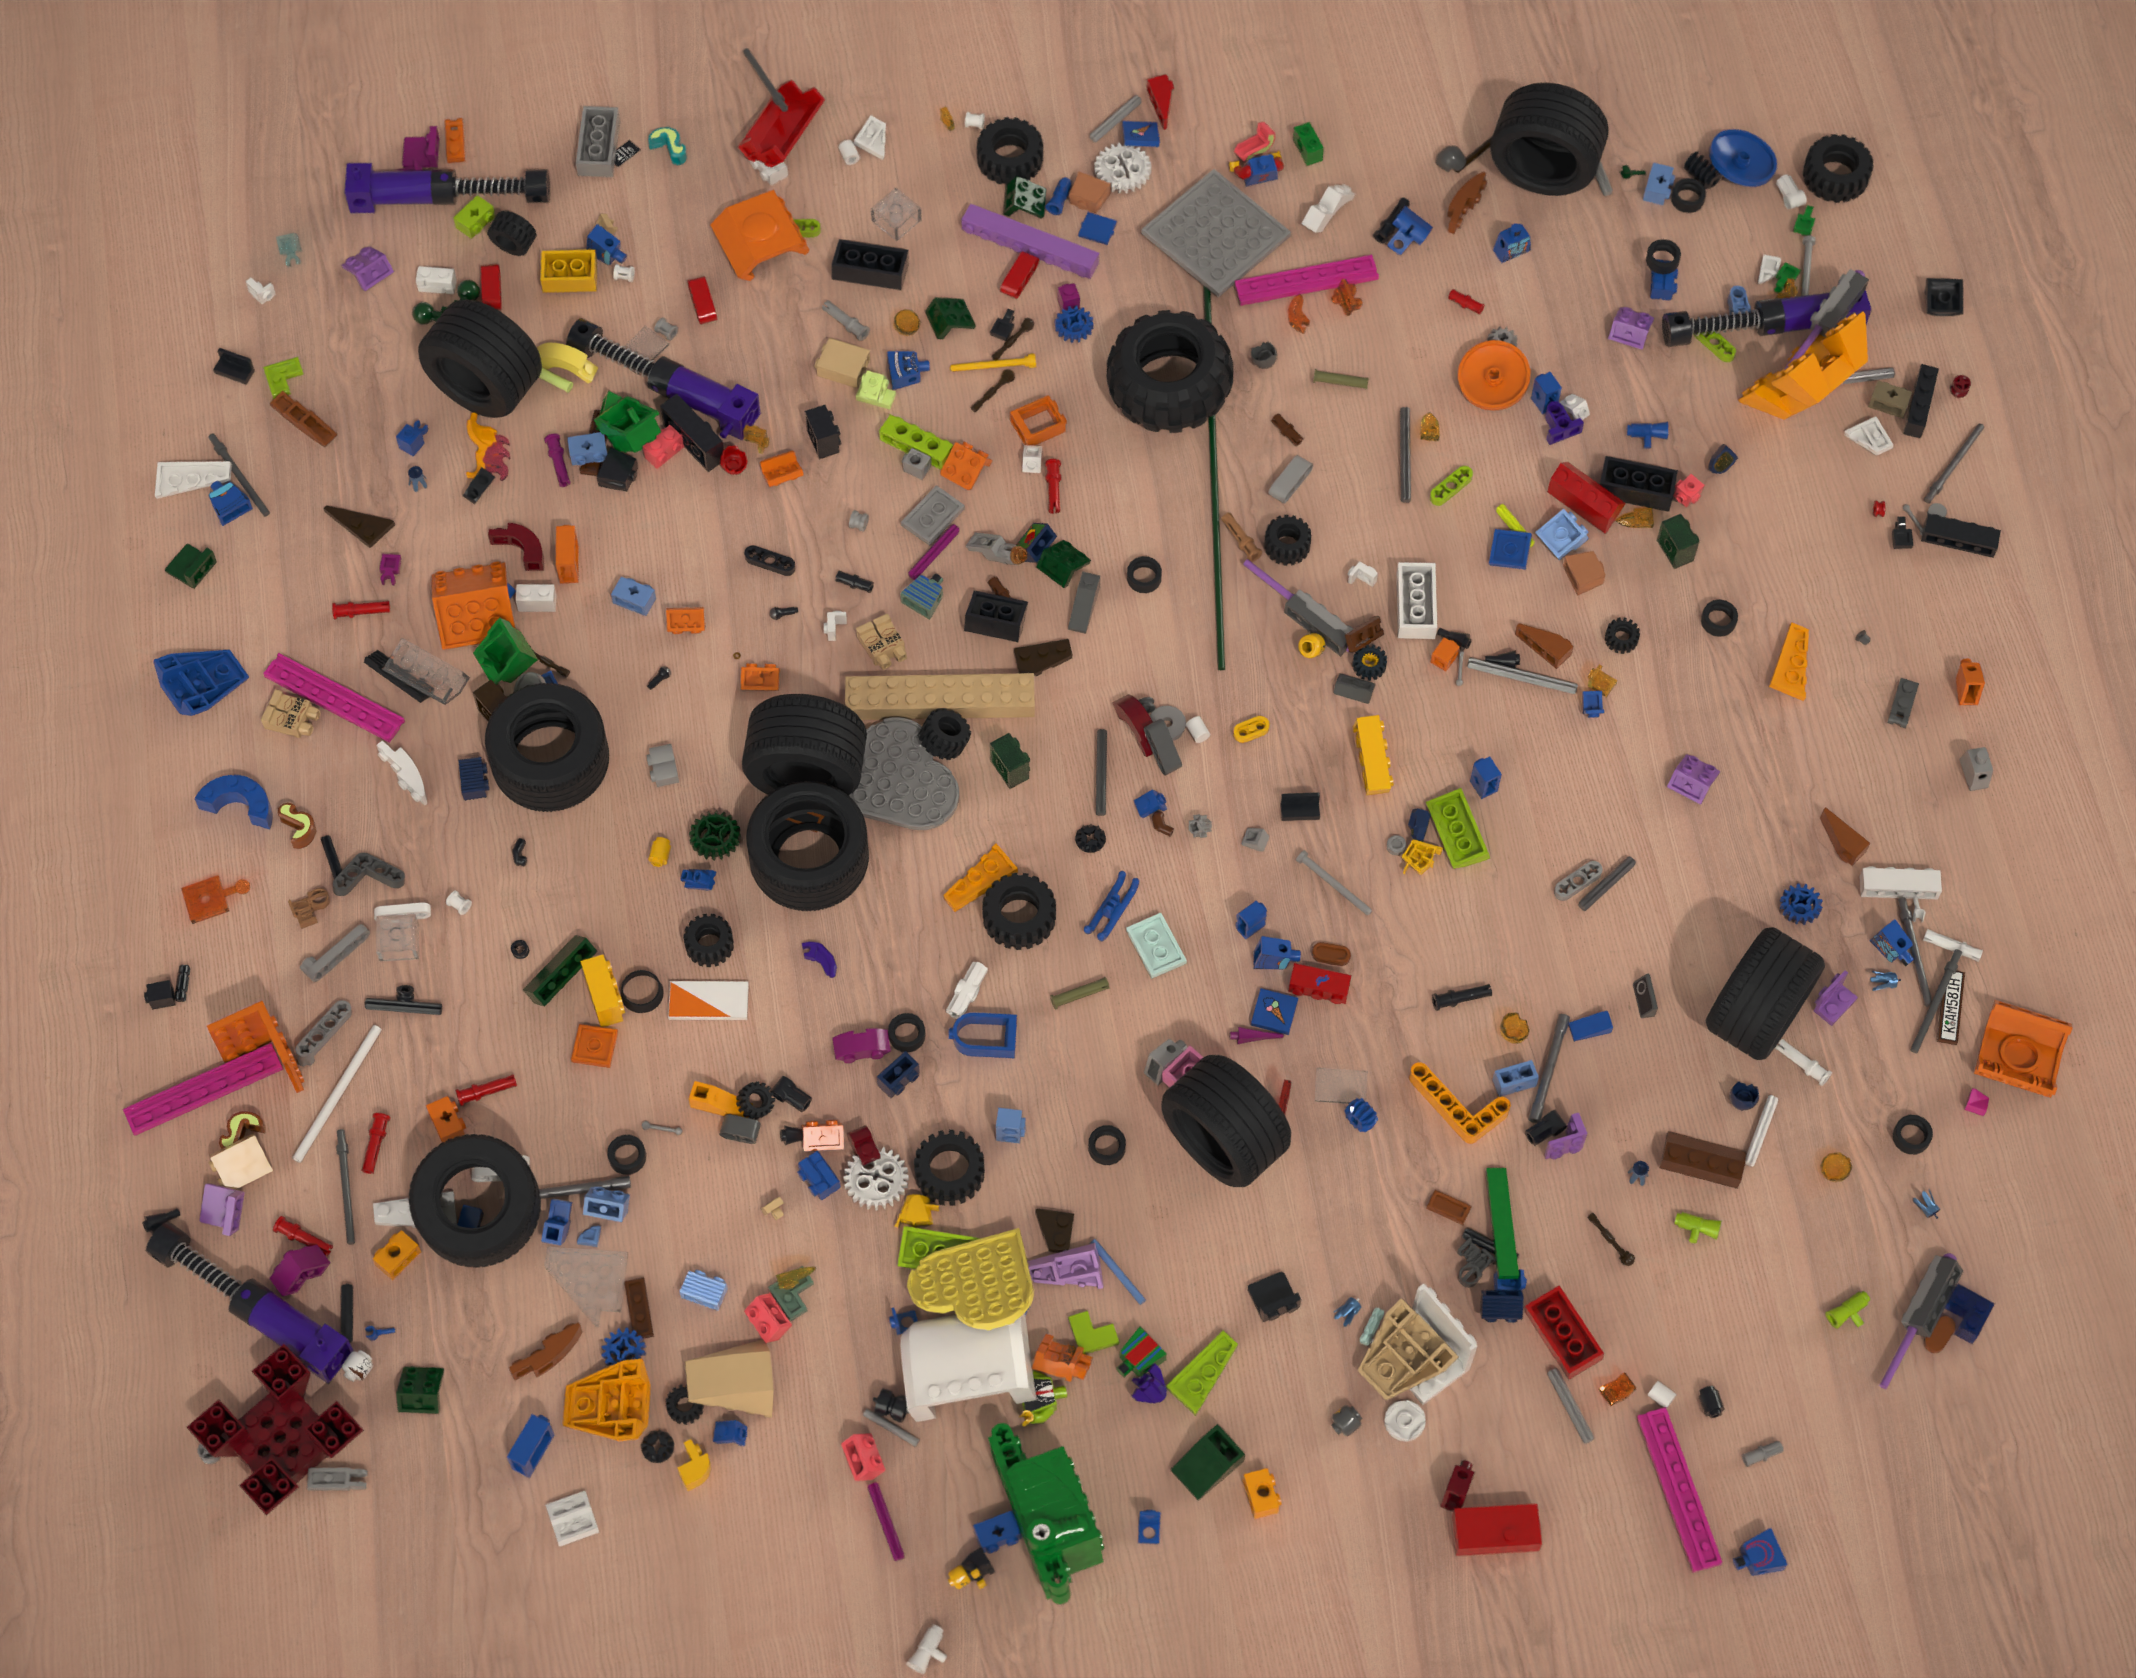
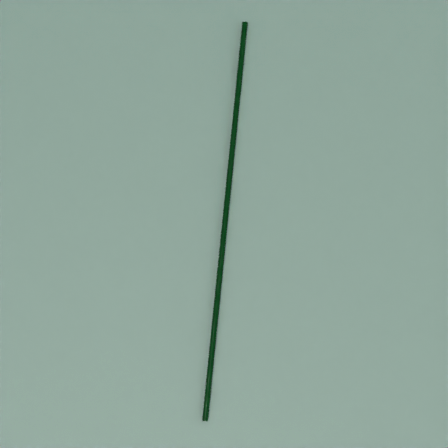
M1203 285L1204 316L1212 324L1211 291ZM1216 415L1208 417L1217 659L1218 670H1225Z

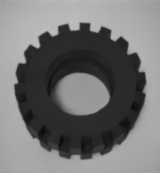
M509 211L498 212L487 230V235L493 244L504 252L516 256H524L537 236L532 224L520 215Z
M1284 515L1283 518L1278 516L1277 520L1273 519L1271 524L1267 526L1264 542L1266 554L1270 555L1272 561L1275 559L1277 564L1281 562L1284 566H1287L1288 563H1291L1292 566L1295 565V562H1302V558L1305 559L1310 551L1311 529L1308 528L1306 522L1303 523V519H1296L1294 515L1292 517ZM1282 537H1292L1297 542L1285 544L1279 539Z
M945 708L943 710L936 709V711H932L921 727L919 740L922 741V747H925L928 753H932V756H938L939 759L946 758V760L955 759L962 753L970 739V725L966 724L967 720L962 718V715L956 714L953 710L948 711Z
M703 914V917L697 916L695 921L691 920L689 927L686 926L685 948L688 957H691L694 963L698 961V965L702 967L704 964L707 967L715 964L716 967L719 966V962L724 963L726 962V957L729 958L731 956V951L734 949L732 929L726 920L723 921V917L718 916L716 918L715 914H711V916ZM706 935H715L720 938L712 946H703L698 943Z

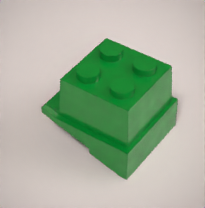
M625 396L594 419L601 434H606L613 447L618 451L639 452L643 449V445L654 441L657 438L656 436L661 433L655 417L660 413L629 396Z
M499 618L487 632L488 635L473 652L488 679L492 680L495 684L501 680L512 683L538 661L522 632L513 628L509 621Z

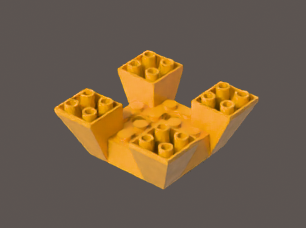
M1861 312L1857 315L1853 313L1849 317H1845L1837 323V327H1833L1825 333L1826 337L1819 334L1804 355L1790 362L1801 346L1796 347L1791 351L1792 355L1787 359L1790 363L1785 370L1782 369L1774 374L1769 372L1764 377H1760L1754 382L1752 387H1748L1742 392L1743 396L1738 401L1783 420L1819 403L1868 362L1865 313Z

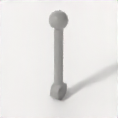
M1905 504L1903 510L1909 514L1922 535V526L1910 511V506Z
M1464 651L1459 653L1457 686L1463 684L1462 665Z
M647 1121L642 1123L644 1130L651 1128L674 1132L677 1135L682 1134L680 1127L675 1129L651 1125Z

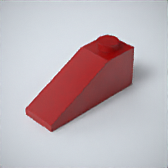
M1167 74L1147 79L1146 90L1162 128L1166 130L1174 85L1172 80H1169Z

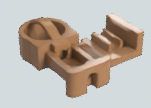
M317 888L308 892V897L293 903L290 899L288 900L292 914L298 919L301 929L318 923L316 916L313 917L312 913L329 905L330 897L326 890ZM326 896V900L320 904L313 902L316 898Z

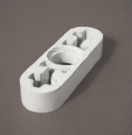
M428 903L379 906L374 909V920L377 922L425 919L431 916V905Z

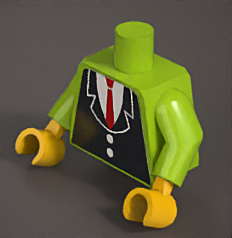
M1033 1370L1037 1400L1022 1403L1024 1412L1019 1415V1418H1025L1022 1426H1027L1029 1423H1044L1054 1414V1411L1057 1410L1056 1399L1067 1398L1066 1386L1053 1387L1051 1377Z

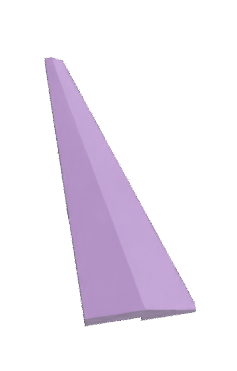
M1095 1243L1028 1261L1031 1279L1034 1283L1064 1286L1065 1284H1073L1079 1287L1095 1286L1097 1289H1103L1104 1287L1100 1259Z

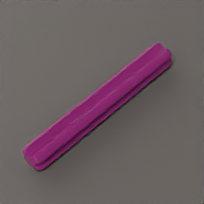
M952 524L910 569L908 576L911 579L916 580L957 536L960 532L959 527Z
M877 1482L868 1485V1491L895 1561L905 1558L879 1484Z

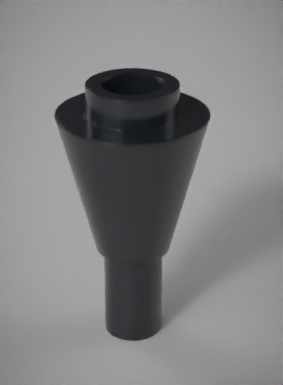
M1439 628L1437 635L1456 642L1460 646L1461 651H1464L1465 648L1468 649L1471 645L1472 639L1470 634L1449 632L1442 628Z
M1516 650L1499 654L1498 656H1485V661L1516 668L1517 665H1520V654H1517Z
M784 1126V1129L780 1130V1139L784 1141L785 1145L802 1141L803 1130Z
M177 1208L168 1213L144 1216L145 1221L142 1224L145 1231L153 1235L161 1225L181 1215Z

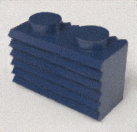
M482 757L459 759L463 799L466 801L486 798V791L490 790L489 781L485 779L484 775L488 773L487 763H483Z
M1481 1290V1318L1487 1322L1505 1319L1506 1322L1515 1323L1517 1320H1523L1524 1296L1522 1291Z

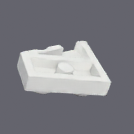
M870 116L855 138L854 145L883 160L885 156L886 123Z
M1876 416L1844 431L1846 437L1876 456L1893 448V443Z

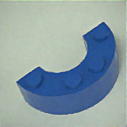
M226 775L216 778L203 786L194 798L199 809L217 814L227 804L234 802L243 803L249 807L248 816L252 825L269 830L271 828L273 813L267 795L257 782L248 777Z

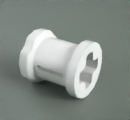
M967 112L965 127L974 126L983 129L985 114L976 115Z
M616 264L613 272L614 280L625 279L633 282L635 268L633 266L630 268L621 267L619 264Z
M455 890L448 896L446 904L457 909L460 915H464L470 909L472 901L464 899Z

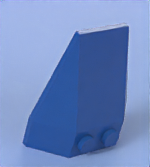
M230 650L174 653L154 659L153 661L162 690L181 715L193 716L209 710L249 679L248 674Z

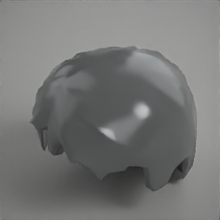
M1457 146L1445 147L1438 153L1436 158V165L1447 172L1450 169L1461 170L1466 163L1465 155Z
M1269 341L1263 342L1261 347H1253L1251 350L1253 364L1261 369L1271 368L1277 360V349Z

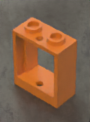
M1049 395L1010 412V422L1024 445L1035 446L1065 432V424H1067L1065 416L1058 411L1059 408L1056 401H1052ZM1047 410L1055 425L1031 434L1023 420Z
M556 526V568L560 584L579 583V543L575 526Z

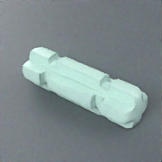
M1374 1308L1372 1317H1370L1364 1333L1360 1337L1359 1342L1365 1346L1370 1345L1380 1320L1384 1316V1311L1380 1308Z

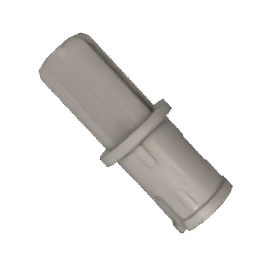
M1776 1441L1763 1447L1760 1445L1758 1449L1742 1454V1459L1748 1467L1762 1460L1765 1462L1767 1458L1782 1453L1784 1449L1781 1442Z

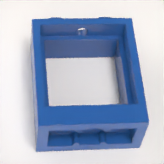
M532 1414L507 1456L512 1470L528 1478L531 1477L555 1436L549 1419L542 1415L537 1417Z

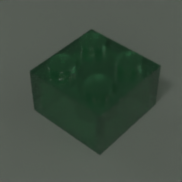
M1678 514L1661 522L1656 541L1673 568L1676 569L1693 562L1698 549L1699 538L1691 530L1689 521L1684 519L1682 514Z
M1007 733L990 743V761L1008 788L1011 789L1029 779L1030 758L1026 752H1022L1020 749L1021 746L1017 738H1013L1010 733Z

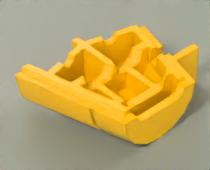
M1413 839L1401 857L1407 863L1403 874L1407 872L1410 866L1419 875H1422L1430 867L1433 868L1434 855H1441L1443 848Z
M908 1195L894 1227H899L901 1222L913 1226V1228L921 1225L933 1224L931 1211H939V1205L930 1204V1199L923 1195Z

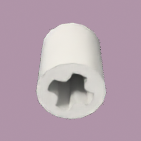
M845 140L839 144L838 149L847 165H853L859 161L860 156L851 140Z
M1196 716L1186 723V727L1196 743H1201L1210 737V732L1201 717Z
M1659 1381L1656 1382L1648 1394L1650 1398L1664 1408L1666 1407V1409L1677 1395Z

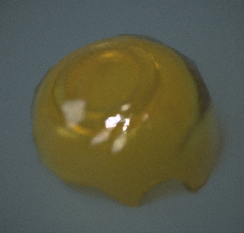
M908 309L897 312L893 320L896 332L902 336H912L915 334L921 323L918 315Z
M1508 1013L1503 1017L1500 1024V1034L1506 1041L1512 1044H1519L1528 1038L1530 1029L1527 1020L1521 1019L1519 1013Z
M1835 1152L1823 1158L1820 1168L1822 1175L1827 1180L1835 1183L1843 1182L1849 1177L1852 1171V1164L1850 1158L1840 1152Z

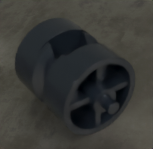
M883 1388L877 1398L873 1397L872 1401L876 1402L874 1414L884 1417V1415L887 1416L890 1413L894 1421L902 1423L907 1413H909L907 1411L905 1395L901 1394L895 1398L892 1391Z

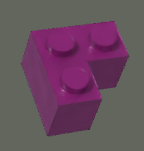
M318 1245L289 1250L283 1255V1260L274 1268V1272L269 1279L282 1297L295 1294L307 1279L321 1276L329 1266L330 1261Z

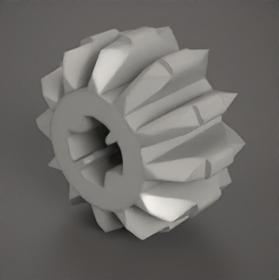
M1499 326L1497 330L1493 329L1491 334L1488 335V341H1504L1517 347V335H1514L1513 330L1508 331L1507 327L1502 329Z

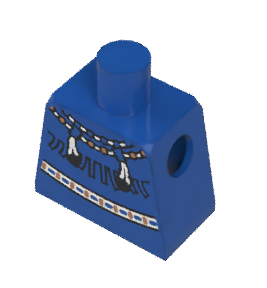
M915 351L887 352L893 390L919 383L920 372L930 371L929 360L918 361Z

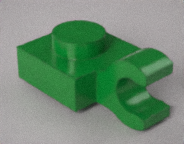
M1807 205L1804 215L1798 214L1793 232L1806 236L1811 235L1816 219L1811 217L1813 206Z
M1785 262L1776 275V278L1779 280L1774 291L1781 294L1786 284L1792 286L1800 275L1801 270Z

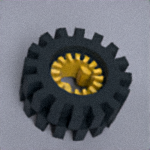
M1368 644L1365 648L1363 647L1355 652L1353 670L1354 672L1357 671L1356 675L1358 677L1362 675L1361 679L1364 680L1365 677H1368V681H1371V677L1377 680L1378 676L1381 677L1385 673L1387 655H1385L1384 650L1381 651V647L1378 646L1376 649L1374 644H1372V647H1369ZM1365 661H1374V664H1366Z

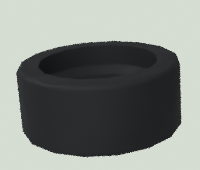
M1681 179L1673 187L1671 196L1673 206L1684 213L1697 212L1702 208L1706 198L1705 187L1695 179ZM1682 190H1691L1699 196V199L1692 202L1685 201L1678 193Z
M1660 239L1652 242L1648 247L1646 255L1647 266L1657 274L1672 273L1679 266L1681 258L1680 248L1671 240ZM1667 251L1674 257V260L1662 263L1653 257V253Z
M1142 556L1130 562L1127 568V582L1134 591L1150 593L1159 587L1162 578V568L1155 559ZM1142 567L1149 568L1155 572V578L1149 582H1140L1134 578V571Z
M1713 600L1703 610L1701 617L1702 626L1707 633L1713 636H1727L1736 627L1738 612L1734 605L1726 600ZM1712 611H1723L1730 617V623L1724 626L1716 625L1709 619V614Z
M903 1013L891 1020L888 1027V1036L891 1045L896 1050L906 1051L907 1053L919 1049L925 1041V1026L918 1016L912 1013ZM905 1023L913 1024L919 1031L918 1036L914 1041L902 1042L896 1038L895 1031L897 1027Z
M1918 1115L1902 1117L1897 1122L1893 1131V1141L1896 1147L1906 1154L1916 1155L1922 1153L1928 1148L1933 1138V1129L1930 1123ZM1906 1125L1919 1127L1924 1133L1923 1142L1918 1145L1908 1143L1901 1135L1902 1128Z
M1112 1125L1097 1127L1089 1137L1088 1151L1091 1158L1101 1165L1118 1163L1126 1151L1124 1134ZM1104 1135L1115 1137L1119 1143L1117 1152L1112 1155L1100 1154L1095 1147L1097 1139Z
M633 1135L616 1137L608 1147L607 1156L610 1165L617 1173L622 1175H631L638 1172L646 1162V1150L643 1142ZM633 1145L638 1149L639 1156L634 1163L622 1165L616 1161L615 1153L621 1146Z

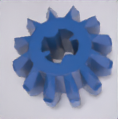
M1362 1098L1352 1100L1344 1110L1350 1124L1360 1132L1371 1130L1378 1121L1377 1113L1373 1110V1107Z

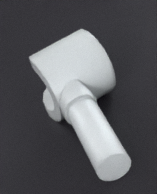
M1914 897L1915 910L1912 921L1916 922V918H1919L1923 922L1926 912L1920 908L1918 897Z

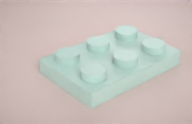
M1162 913L1126 927V932L1151 979L1187 964V960Z

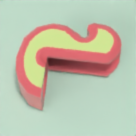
M1258 123L1257 134L1238 143L1234 149L1235 154L1244 163L1255 155L1264 154L1273 145L1275 132L1267 123Z

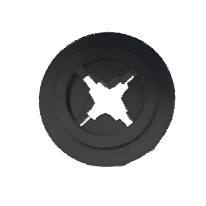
M1083 825L1081 829L1077 830L1075 841L1078 848L1082 851L1094 853L1104 847L1106 836L1104 830L1100 829L1099 825ZM1094 833L1095 840L1091 839L1087 842V835L1091 836Z
M661 1430L651 1431L644 1437L641 1444L642 1454L652 1463L665 1462L674 1452V1441L668 1433ZM659 1439L660 1444L664 1447H660L656 1454L655 1448L651 1446L656 1445V1441Z

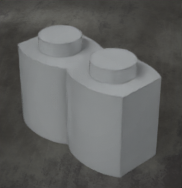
M667 744L649 748L650 754L646 756L648 765L653 767V771H650L652 782H656L657 787L679 783L672 745Z

